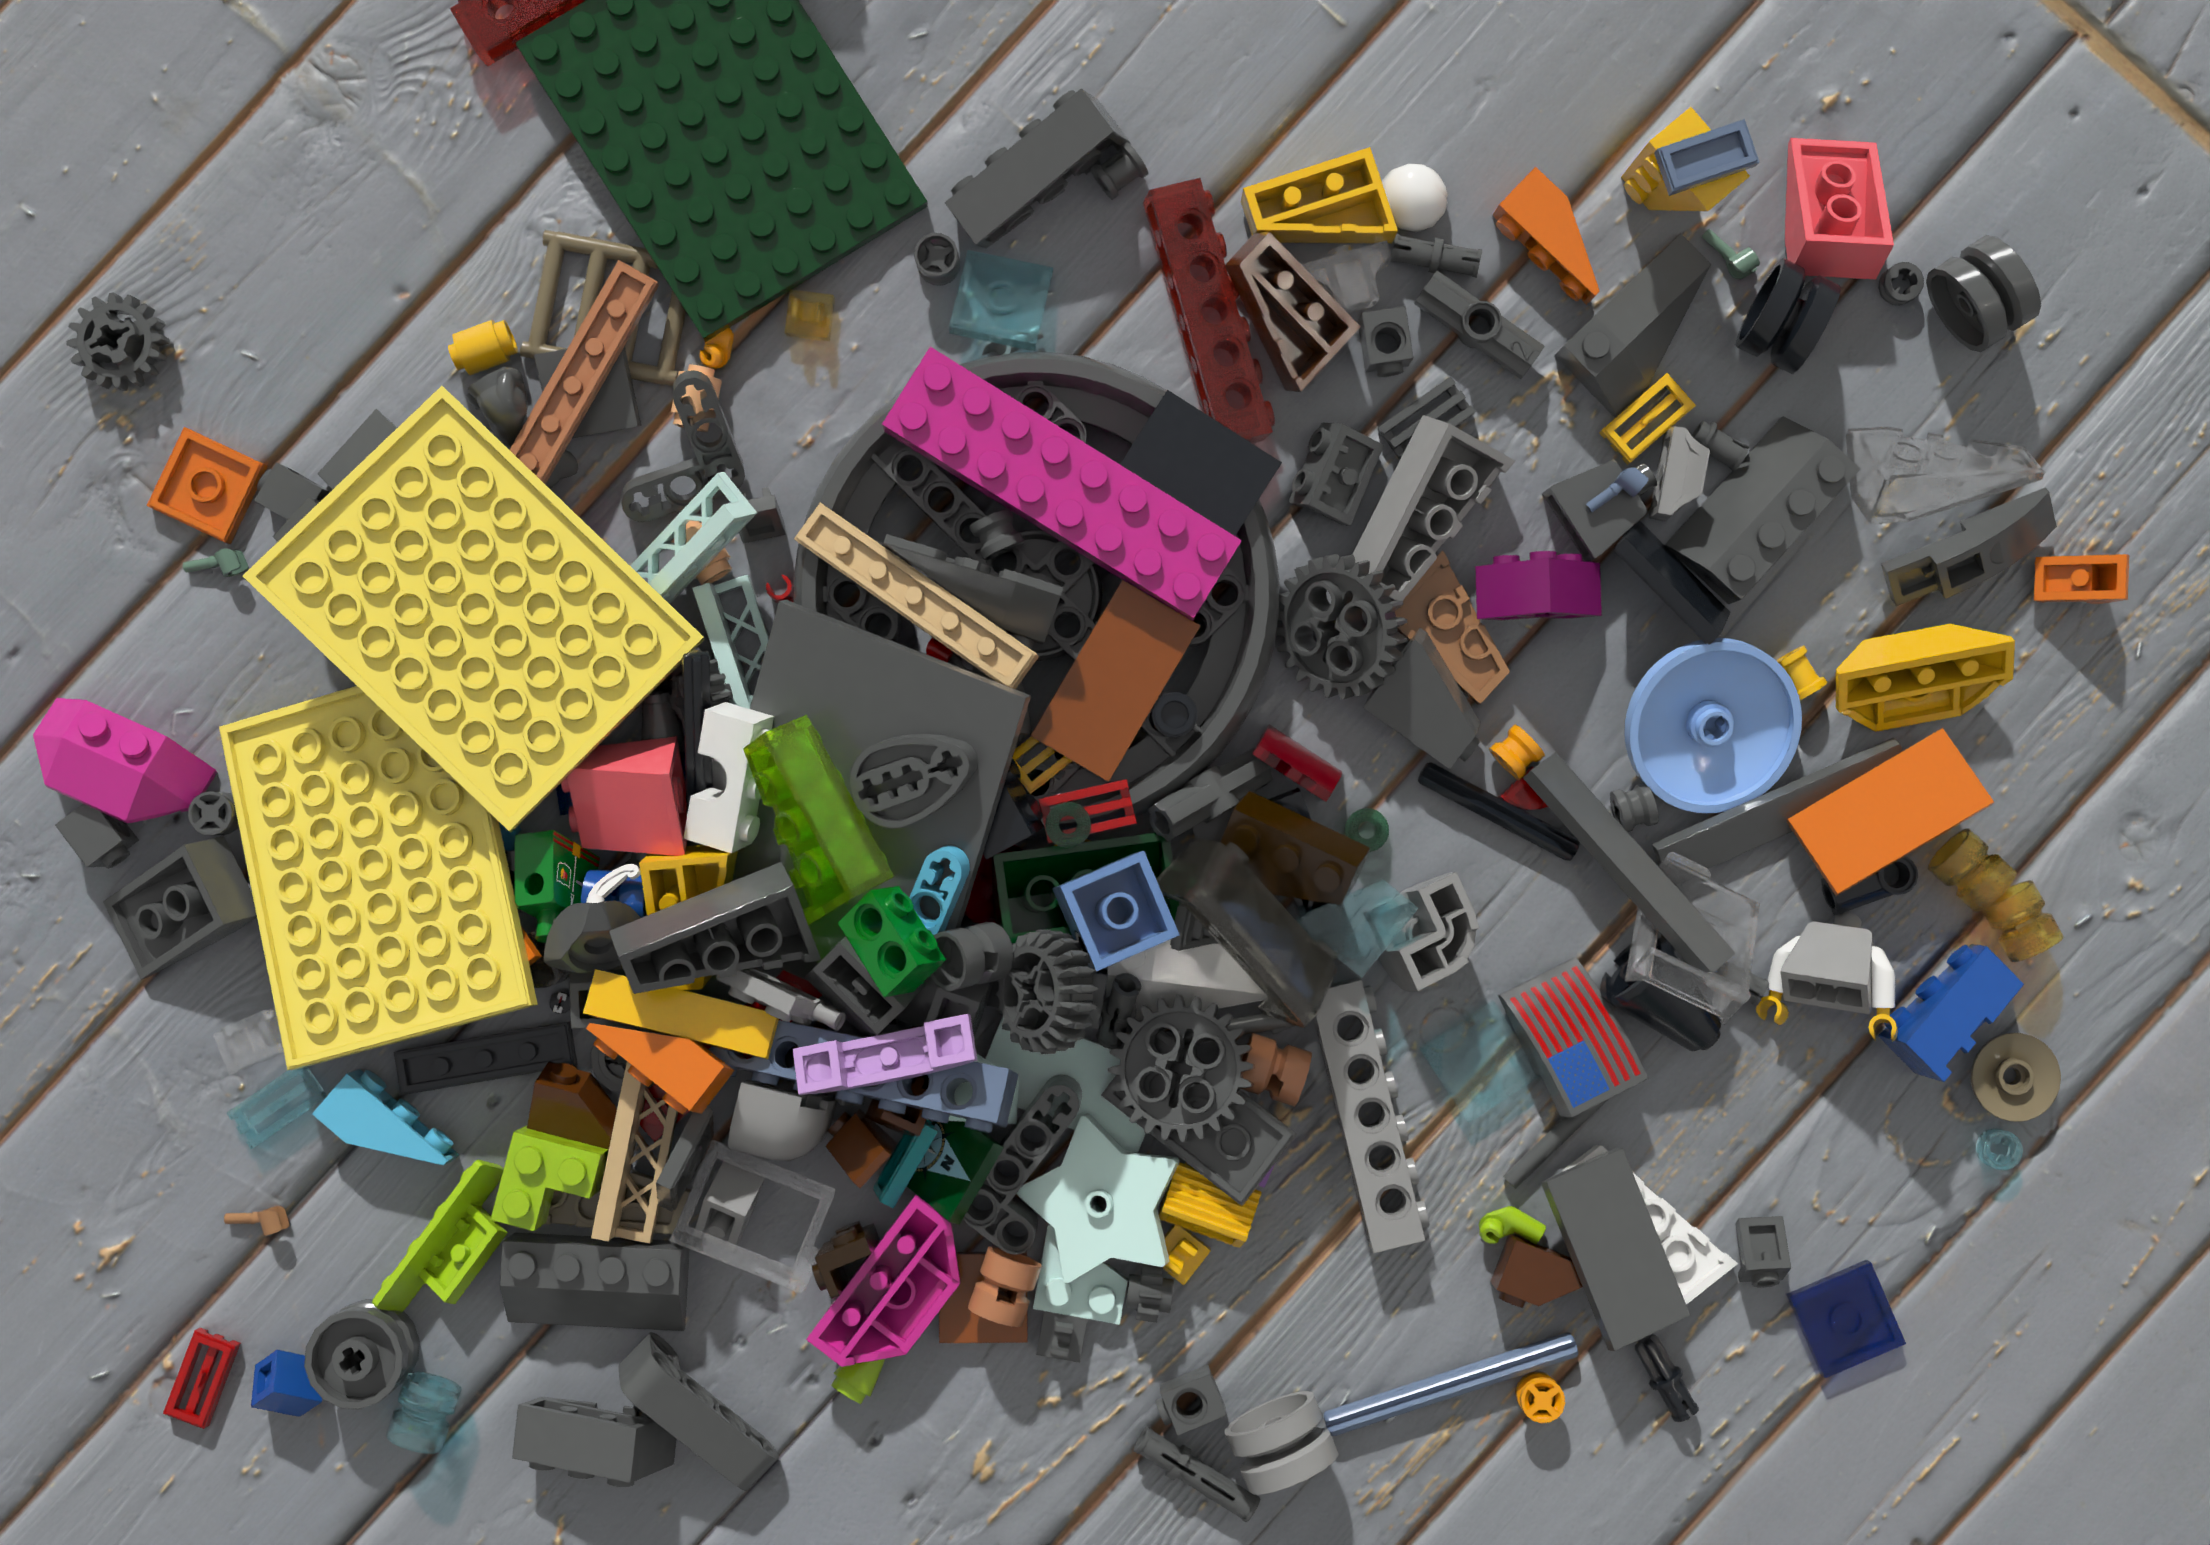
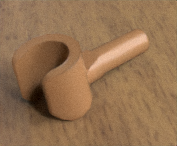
M274 1206L252 1213H226L224 1216L225 1224H256L260 1222L264 1236L290 1227L286 1211L282 1206Z

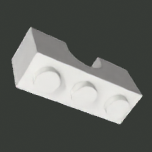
M728 702L705 709L698 753L716 759L723 766L726 772L727 784L724 791L710 787L690 796L683 839L728 853H734L752 844L760 827V819L757 817L759 800L764 795L767 787V775L764 774L766 760L775 742V734L772 731L774 716Z

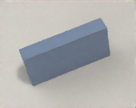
M1745 119L1658 148L1654 152L1669 196L1756 167L1760 163Z

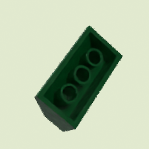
M1156 833L996 854L992 856V901L995 923L1006 931L1011 943H1016L1017 936L1036 932V930L1061 931L1072 935L1052 888L1140 851L1145 852L1172 918L1175 921L1177 907L1180 905L1171 842Z

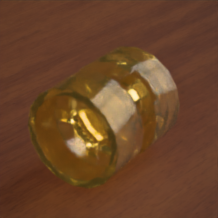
M1966 828L1951 837L1935 853L1928 864V870L1945 886L1956 885L1958 887L1956 896L1974 912H1979L1994 903L2009 888L2017 873L1998 854L1988 855V844L1970 828Z
M2033 880L2012 885L1989 897L1980 905L1991 928L2001 930L2002 933L1998 941L2010 962L2023 961L2050 949L2064 938L2052 913H2043L2042 909L2045 901ZM2030 920L2031 923L2016 929L2015 926Z

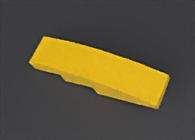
M595 969L583 1011L584 1014L670 1036L686 1038L701 1044L764 1059H769L779 1021L778 1018L760 1009L673 987L634 994L626 976Z

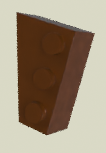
M1271 232L1254 233L1225 265L1286 391L1302 392L1361 327Z

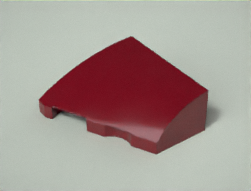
M1269 724L1260 737L1261 740L1252 752V755L1327 802L1341 778L1342 771Z

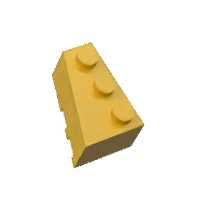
M1689 107L1647 143L1621 178L1625 181L1624 188L1630 198L1638 204L1643 203L1648 210L1709 211L1749 178L1750 175L1744 170L1671 196L1668 195L1654 152L1658 148L1711 131L1695 110Z

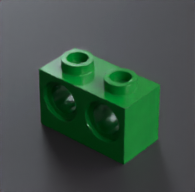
M900 886L870 890L838 922L884 998L914 992L946 961V958L937 946L934 935L926 929L914 910L911 899L902 891Z

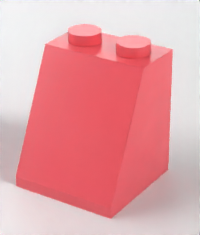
M677 736L597 746L561 782L563 792H570L573 806H570L568 811L569 824L572 833L579 832L582 848L671 856L685 855L687 840L683 838L687 820L686 782Z

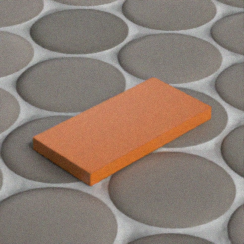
M1941 728L1788 818L1787 823L1834 894L1838 896L1990 807L1994 801L1945 730Z

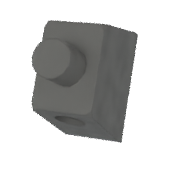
M1615 460L1554 484L1542 493L1579 553L1582 554L1585 562H1590L1600 556L1648 512L1639 496L1657 486V480L1645 463L1640 464L1636 468L1648 477V482L1635 497H1631L1622 489L1617 496L1594 512L1589 510L1586 503L1606 490L1623 471Z

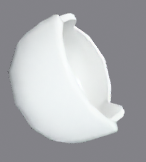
M1406 164L1391 170L1382 180L1397 228L1418 232L1433 227L1444 215L1448 204V193L1442 179L1433 169L1422 164Z

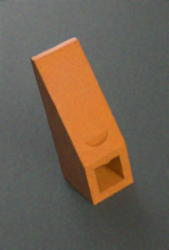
M1535 166L1498 205L1492 216L1498 220L1496 226L1504 236L1512 241L1518 239L1529 250L1527 253L1528 257L1538 268L1543 271L1549 269L1561 280L1559 285L1565 294L1575 301L1581 299L1587 305L1600 290L1568 197Z
M589 1023L586 1027L588 1031L597 1037L593 1043L595 1047L614 1060L618 1055L631 1064L627 1070L629 1074L647 1087L653 1082L666 1092L662 1099L683 1115L687 1109L691 1112L702 1114L735 1071L701 1043L690 1039Z

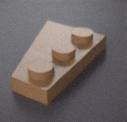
M1442 550L1437 555L1434 563L1405 597L1403 605L1395 611L1396 617H1402L1408 621V623L1397 627V631L1407 637L1408 641L1412 639L1419 628L1426 631L1460 689L1479 705L1510 671L1485 625H1482L1480 619H1477V614L1469 601V596L1463 585H1460L1449 565L1450 562Z

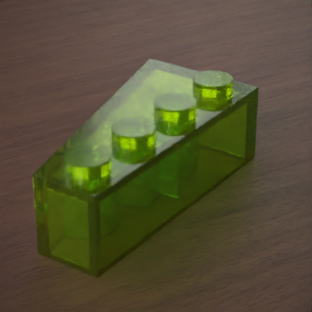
M807 714L764 732L743 748L762 802L766 806H772L775 812V828L772 829L778 845L785 844L792 858L795 868L788 872L794 888L802 887L809 907L803 909L808 925L851 904L870 890L895 877L888 865L885 854L879 849L867 827L864 815L854 803L844 784L841 773L834 766L822 743L819 732L813 727Z

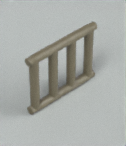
M545 230L543 232V245L547 246L529 341H523L520 348V356L535 360V354L567 349L546 344L565 251L590 255L574 334L575 337L602 289L607 260H620L633 264L632 268L649 276L650 267L657 268L647 250L641 247ZM673 291L671 293L657 366L632 361L639 322L625 345L631 379L673 386L675 379L678 377L675 365L686 312Z

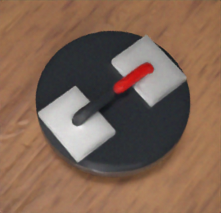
M565 992L554 993L549 1000L552 1011L558 1014L567 1012L570 1009V996Z

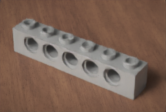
M1357 977L1308 989L1307 994L1369 1247L1373 1253H1378L1426 1241L1423 1228L1430 1227L1424 1201L1416 1202L1412 1185L1419 1184L1417 1169L1413 1157L1405 1158L1402 1142L1409 1140L1403 1115L1395 1116L1391 1099L1398 1097L1397 1087L1392 1071L1385 1073L1381 1060L1382 1055L1388 1054L1382 1029L1374 1030L1370 1015L1371 1012L1377 1011L1371 985L1364 987L1362 980ZM1354 1015L1360 1021L1358 1034L1350 1039L1341 1038L1337 1031L1339 1021L1344 1016ZM1359 1058L1368 1060L1371 1066L1369 1076L1363 1081L1351 1080L1348 1076V1067L1351 1062ZM1367 1102H1376L1381 1107L1379 1119L1372 1124L1361 1123L1358 1117L1361 1106ZM1379 1145L1390 1147L1391 1159L1385 1166L1375 1167L1370 1164L1369 1154L1373 1148ZM1388 1189H1398L1402 1193V1200L1399 1206L1392 1210L1381 1208L1380 1197L1382 1193Z

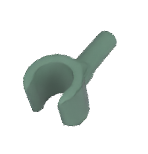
M1708 229L1702 235V238L1726 260L1727 269L1733 278L1743 279L1757 270L1756 267L1759 266L1760 261L1751 248L1748 247L1736 254L1712 230Z
M220 549L214 554L215 556L183 562V570L186 573L220 567L224 577H232L249 569L243 552L236 549Z

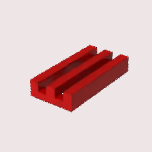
M1127 779L1038 799L1043 814L1042 818L1048 843L1137 823ZM1120 790L1122 799L1051 814L1050 811L1051 805ZM1124 808L1126 816L1055 832L1054 823Z
M198 1328L194 1330L163 1414L205 1429L211 1423L241 1343L235 1340L229 1342L224 1340V1336L219 1334L211 1335L207 1333L208 1330ZM204 1344L209 1346L184 1410L179 1408ZM219 1350L223 1351L201 1412L197 1415L195 1414Z

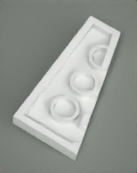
M1595 1145L1563 1169L1562 1172L1604 1154L1608 1150L1602 1145ZM1633 1173L1687 1305L1738 1263L1728 1254L1720 1251L1709 1241L1710 1239L1698 1228L1690 1225L1675 1212V1208L1663 1198H1659Z

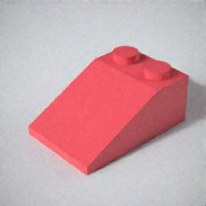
M1790 138L1787 159L1785 246L1787 260L1803 267L1805 276L1820 275L1822 277L1876 280L1894 243L1877 143Z

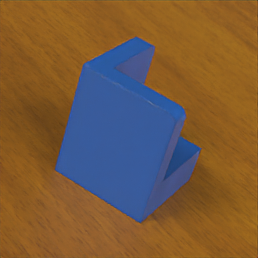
M276 1350L257 1363L254 1370L251 1407L299 1417L322 1402V1398L310 1385L304 1367L305 1355Z

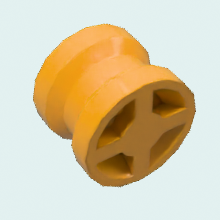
M1516 724L1508 730V737L1502 743H1494L1489 748L1490 753L1497 762L1517 780H1520L1526 774V767L1532 762H1539L1545 757L1539 745Z
M1540 1371L1530 1372L1524 1375L1517 1383L1515 1390L1516 1401L1525 1415L1532 1421L1550 1423L1561 1415L1565 1406V1396L1560 1386L1547 1373Z

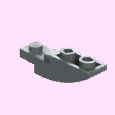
M2045 487L1961 520L1962 532L1881 563L1888 592L1893 603L1899 606L1937 590L1940 591L1945 599L1995 576L2027 555L2057 527L2050 493Z

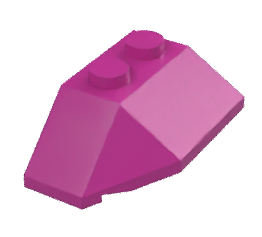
M56 698L33 734L44 784L47 788L127 824L162 817L181 811V813L188 811L192 800L199 794L206 792L217 774L216 769L169 737L87 700Z
M915 1195L879 1240L873 1253L866 1257L848 1281L841 1295L835 1298L806 1340L841 1367L906 1355L961 1283L952 1222H949L934 1210L933 1207Z

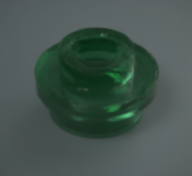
M1060 803L1053 807L1047 815L1045 823L1046 832L1049 838L1058 846L1065 848L1076 847L1083 843L1090 833V816L1077 803ZM1065 816H1072L1077 821V828L1072 833H1065L1060 829L1059 822Z
M1364 808L1355 811L1349 816L1345 824V836L1370 847L1369 852L1381 848L1389 835V825L1386 818L1374 809ZM1363 822H1370L1374 827V834L1368 839L1362 838L1358 832L1359 826Z

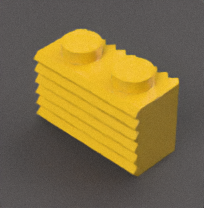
M1179 1162L1164 1194L1158 1214L1162 1221L1240 1248L1248 1238L1262 1192L1255 1189L1246 1203L1241 1206L1188 1163Z

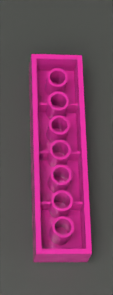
M929 347L882 423L885 433L1004 507L1010 508L1012 512L1115 576L1190 620H1193L1242 541L932 347Z

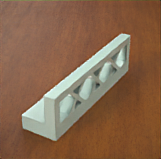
M725 472L717 473L630 566L641 577L648 578V584L670 604L757 512ZM720 489L731 503L723 504L713 515V496ZM690 520L702 521V527L686 543V524ZM663 549L675 550V556L659 572V553Z
M744 575L717 585L706 583L692 589L715 659L718 661L720 674H725V683L730 684L733 699H730L729 702L750 709L753 696L748 684L756 668L761 669L759 663L765 654L769 640L749 575ZM742 587L747 605L740 619H737L724 612L719 595ZM750 612L755 627L745 623ZM727 619L737 624L732 634ZM743 627L758 634L761 643L753 661L739 655L735 646V642ZM741 661L750 665L746 675L744 674Z

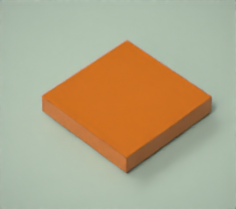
M184 427L146 506L231 545L257 491L258 482L268 466Z

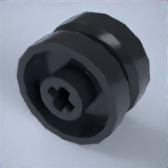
M1782 258L1769 273L1752 302L1738 333L1736 347L1757 357L1767 351L1772 345L1770 353L1772 365L1794 374L1807 360L1823 334L1838 302L1841 291L1840 285L1819 275L1810 280L1803 288L1805 282L1804 268Z

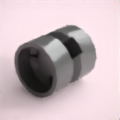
M985 922L970 925L966 928L942 931L934 935L937 946L946 958V961L930 976L936 985L943 990L954 991L971 987L975 984L997 981L1006 977L1012 968L1014 958L1010 938L1006 931L996 923Z

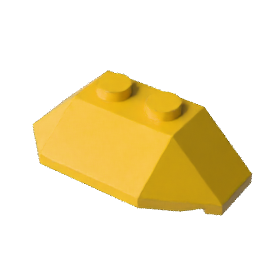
M1945 624L1865 639L1836 669V709L1843 715H1848L1856 722L1875 732L1962 716L1986 699L1999 685L2004 686L2013 680L2015 640L2011 636L1955 624Z

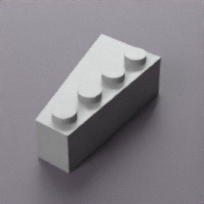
M1423 415L1352 554L1355 557V563L1365 560L1370 561L1369 574L1382 570L1384 574L1380 582L1381 586L1394 584L1395 589L1389 597L1396 601H1403L1437 559L1435 554L1447 538L1453 539L1463 527L1460 523L1475 503L1481 504L1492 491L1489 486L1500 472L1506 473L1515 460L1449 423Z

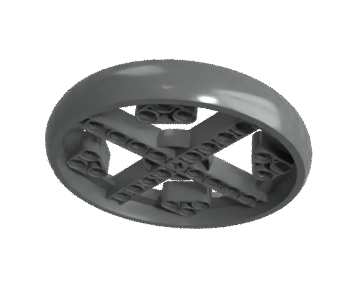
M1018 352L988 356L959 364L1024 405L1032 398L1043 399L1048 404V410L1043 417L1062 429H1073L1080 436V440L1086 444L1087 433L1083 423L1113 433L1133 444L1167 391L1145 377L1124 368L1077 355L1053 352ZM897 395L875 412L853 434L836 456L816 491L804 524L821 502L868 535L875 516L886 497L897 485L970 559L980 561L982 564L991 567L990 571L995 572L993 570L995 558L983 559L980 552L982 548L981 541L970 544L965 542L961 536L965 525L976 522L986 515L932 461L885 433L882 423L898 399L899 395ZM915 460L920 462L923 470L919 478L914 481H905L900 478V468L906 461ZM947 491L954 496V504L947 512L940 513L931 509V499L937 492ZM1260 499L1236 534V537L1242 541L1214 587L1221 583L1231 585L1236 591V601L1228 606L1219 605L1214 601L1211 590L1196 614L1203 619L1206 628L1201 636L1193 638L1188 647L1200 646L1210 637L1211 639L1199 673L1186 694L1193 700L1197 708V721L1193 729L1186 735L1177 738L1161 734L1150 725L1149 717L1153 710L1152 707L1141 726V729L1148 736L1127 750L1109 782L1085 768L1080 769L1082 766L1074 762L1049 780V788L1042 795L1034 796L1029 794L1021 783L1026 794L1033 796L1038 804V799L1127 779L1134 814L1137 817L1148 812V809L1156 802L1184 788L1185 783L1203 773L1221 755L1240 730L1256 702L1267 675L1276 642L1280 610L1279 572L1276 550L1268 519ZM1041 529L1019 531L1024 539V543L1007 552L1014 555L1018 561L1014 572L1063 587L1045 642L1042 645L1035 642L1033 644L1032 651L1039 656L1036 661L1055 659L1065 654L1075 661L1094 629L1101 611L1103 594L1101 579L1096 568L1097 564ZM798 544L793 579L794 603L868 632L869 623L874 617L879 615L887 616L891 620L892 626L891 631L884 638L897 642L902 629V615L804 546ZM1063 553H1073L1080 560L1079 569L1071 575L1061 574L1055 568L1056 559ZM845 585H856L860 591L857 603L851 607L840 606L837 599L839 590ZM1073 615L1080 621L1081 627L1077 635L1071 638H1064L1058 635L1055 630V624L1061 616ZM955 653L948 661L949 664L973 673V670L964 667L962 658ZM1162 690L1160 696L1158 697V699H1159L1161 696H1163L1164 694H1166L1163 690ZM1019 735L1017 747L1029 739L1031 735ZM1040 742L1025 755H1022L1016 762L1020 767H1023L1048 746ZM1054 753L1033 771H1046L1058 761L1056 754ZM1120 790L1051 805L1050 811L1051 814L1122 799ZM1124 808L1054 823L1055 832L1126 815ZM1045 826L1028 838H1047Z

